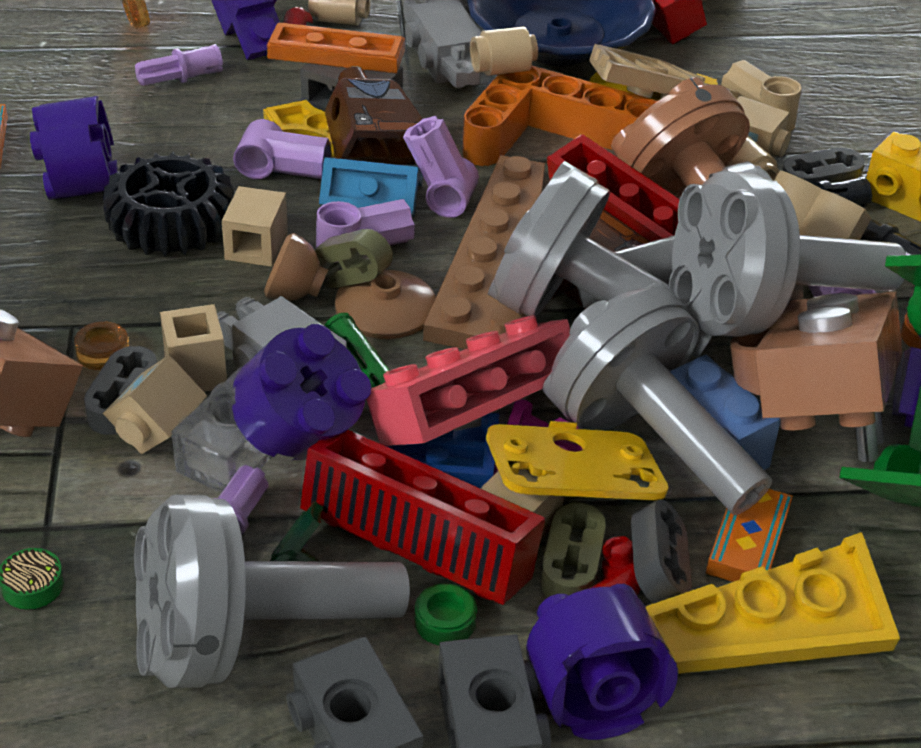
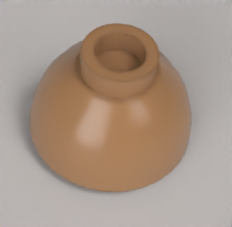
M296 233L287 235L264 289L265 296L268 299L275 300L282 296L288 301H294L307 294L315 297L318 296L329 269L319 266L320 262L317 253L311 244Z

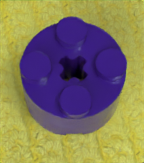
M99 96L41 104L32 108L36 131L30 132V143L35 160H44L47 172H43V183L49 200L104 192V187L109 184L110 175L118 173L117 160H112L111 146L114 145L111 127L102 100L98 101Z
M310 324L306 328H292L279 333L241 368L234 379L233 388L236 386V403L232 405V410L239 430L256 449L272 457L280 454L295 457L292 460L307 459V451L310 446L320 440L339 436L356 423L363 411L365 400L370 396L371 383L367 375L361 371L351 352L334 338L327 327L320 324Z
M616 584L611 587L585 589L571 595L555 594L545 599L539 605L537 610L538 620L527 640L526 656L533 667L539 688L552 717L560 727L562 723L571 728L574 736L588 740L616 737L642 725L644 721L640 714L655 701L661 709L671 698L678 680L677 664L644 603L637 597L631 586Z

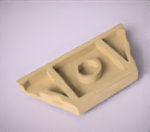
M594 44L589 59L603 80L626 85L628 91L647 98H652L654 92L661 93L660 97L663 98L677 84L691 77H699L703 83L706 79L658 58ZM728 88L737 99L739 92Z

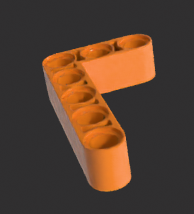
M531 66L529 71L500 74L495 77L464 114L463 158L478 166L496 164L500 155L504 156L528 126L572 139L583 134L601 147L612 150L611 144L615 136L625 127L634 123L643 112L658 100L536 66Z

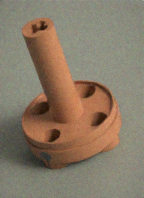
M691 77L677 84L667 96L654 103L634 123L621 130L613 139L611 148L619 159L677 198H680L688 185H702L709 179L710 174L722 171L745 143L750 129V122L745 115L743 107L727 87L704 84L699 77Z

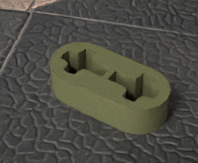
M361 229L330 237L314 249L320 262L319 266L329 269L323 285L330 288H340L371 281L386 270L393 261V252L390 244L380 233L372 229Z
M572 502L556 510L552 519L542 566L541 590L546 598L555 594L571 595L596 584L606 522L601 511L594 506L586 503ZM573 529L584 530L581 542L570 540ZM566 565L577 566L574 580L562 578Z

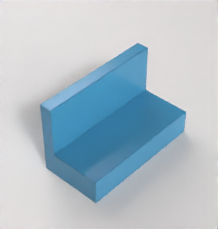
M324 157L319 205L322 206L329 202L340 201L361 208L404 199L410 207L411 216L415 217L418 186L423 184V175L419 167Z

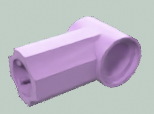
M436 116L422 119L416 125L408 128L403 138L428 185L425 197L427 205L439 216L455 218L464 212L478 184V171L473 163L461 157L443 119H437Z
M259 119L251 122L234 152L233 161L240 173L252 179H263L268 177L271 172L322 179L324 157L331 158L332 155L331 141L324 137L283 132L274 122Z
M404 199L361 208L340 201L323 204L317 211L316 248L330 237L361 229L377 231L390 245L408 242V240L414 239L415 229L410 207Z

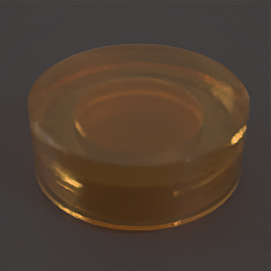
M122 0L126 16L133 28L138 29L150 25L149 13L144 0Z
M107 321L86 325L77 332L74 338L77 360L88 369L101 370L114 352L129 347L127 331L119 324Z

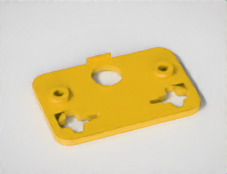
M550 421L549 427L497 424L490 426L487 430L486 441L502 481L508 489L516 493L634 500L664 499L667 495L669 488L667 481L646 443L635 434L621 431L576 429V422ZM554 441H571L581 446L583 450L576 452L567 451L557 446ZM519 469L529 470L531 475L538 476L537 482L527 481L523 475H518ZM630 476H639L642 481L649 482V486L647 488L640 487L636 481L630 480Z

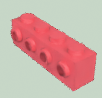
M535 315L521 317L504 324L506 333L499 335L498 331H490L466 339L468 348L459 352L458 347H452L427 355L425 357L427 365L418 369L416 364H411L384 373L385 383L371 388L370 396L366 399L379 443L384 446L423 444L543 389V384L552 372L553 363L559 350L570 336L568 319L538 323Z

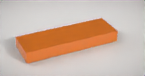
M277 23L267 44L268 59L345 68L358 66L363 70L389 73L398 72L405 52V37L288 23Z

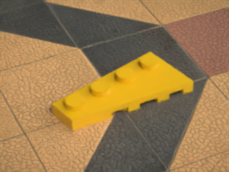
M862 532L843 538L839 546L821 552L817 547L796 554L792 562L769 570L761 566L744 572L739 580L716 587L713 584H709L645 606L677 664L678 674L893 651L900 640Z

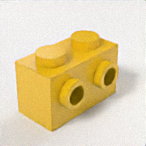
M893 131L872 153L866 176L872 189L871 201L921 222V142L912 135Z

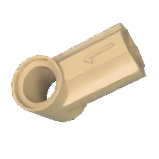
M745 60L733 63L730 70L723 75L721 85L738 91L739 96L789 112L786 130L793 131L797 119L802 89L801 84L788 77H771Z

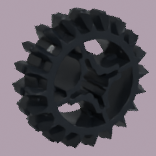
M174 151L169 156H159L154 153L153 158L150 159L138 157L136 158L135 165H121L120 173L110 175L109 184L104 187L105 195H103L105 221L108 223L109 230L114 233L116 241L126 242L129 250L142 247L145 255H150L155 251L162 252L165 257L170 252L176 251L186 255L187 250L191 248L204 250L206 241H220V235L223 233L222 219L234 196V188L231 184L230 176L224 174L222 166L212 165L209 158L196 160L193 153L185 156H176Z

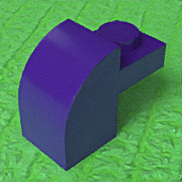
M211 0L225 36L237 34L246 60L267 56V44L277 23H280L274 8L277 0Z

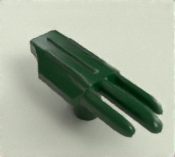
M314 501L306 512H302L273 551L270 561L321 562L304 550L303 547L321 523L323 506Z

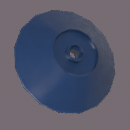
M467 0L471 18L482 29L487 31L521 26L526 27L529 35L534 34L537 40L538 58L536 61L555 66L575 65L589 61L594 44L615 49H621L630 45L650 30L657 11L653 0Z

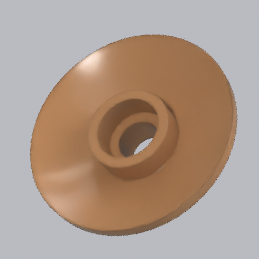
M384 270L371 281L340 287L335 297L336 314L348 313L352 316L355 324L366 337L396 339L412 335L424 328V323L436 297L431 287L422 279L402 271Z

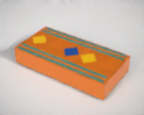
M768 489L757 503L741 514L733 515L726 508L708 560L706 574L734 582L740 579L742 573L764 566L766 570L771 569L793 495Z

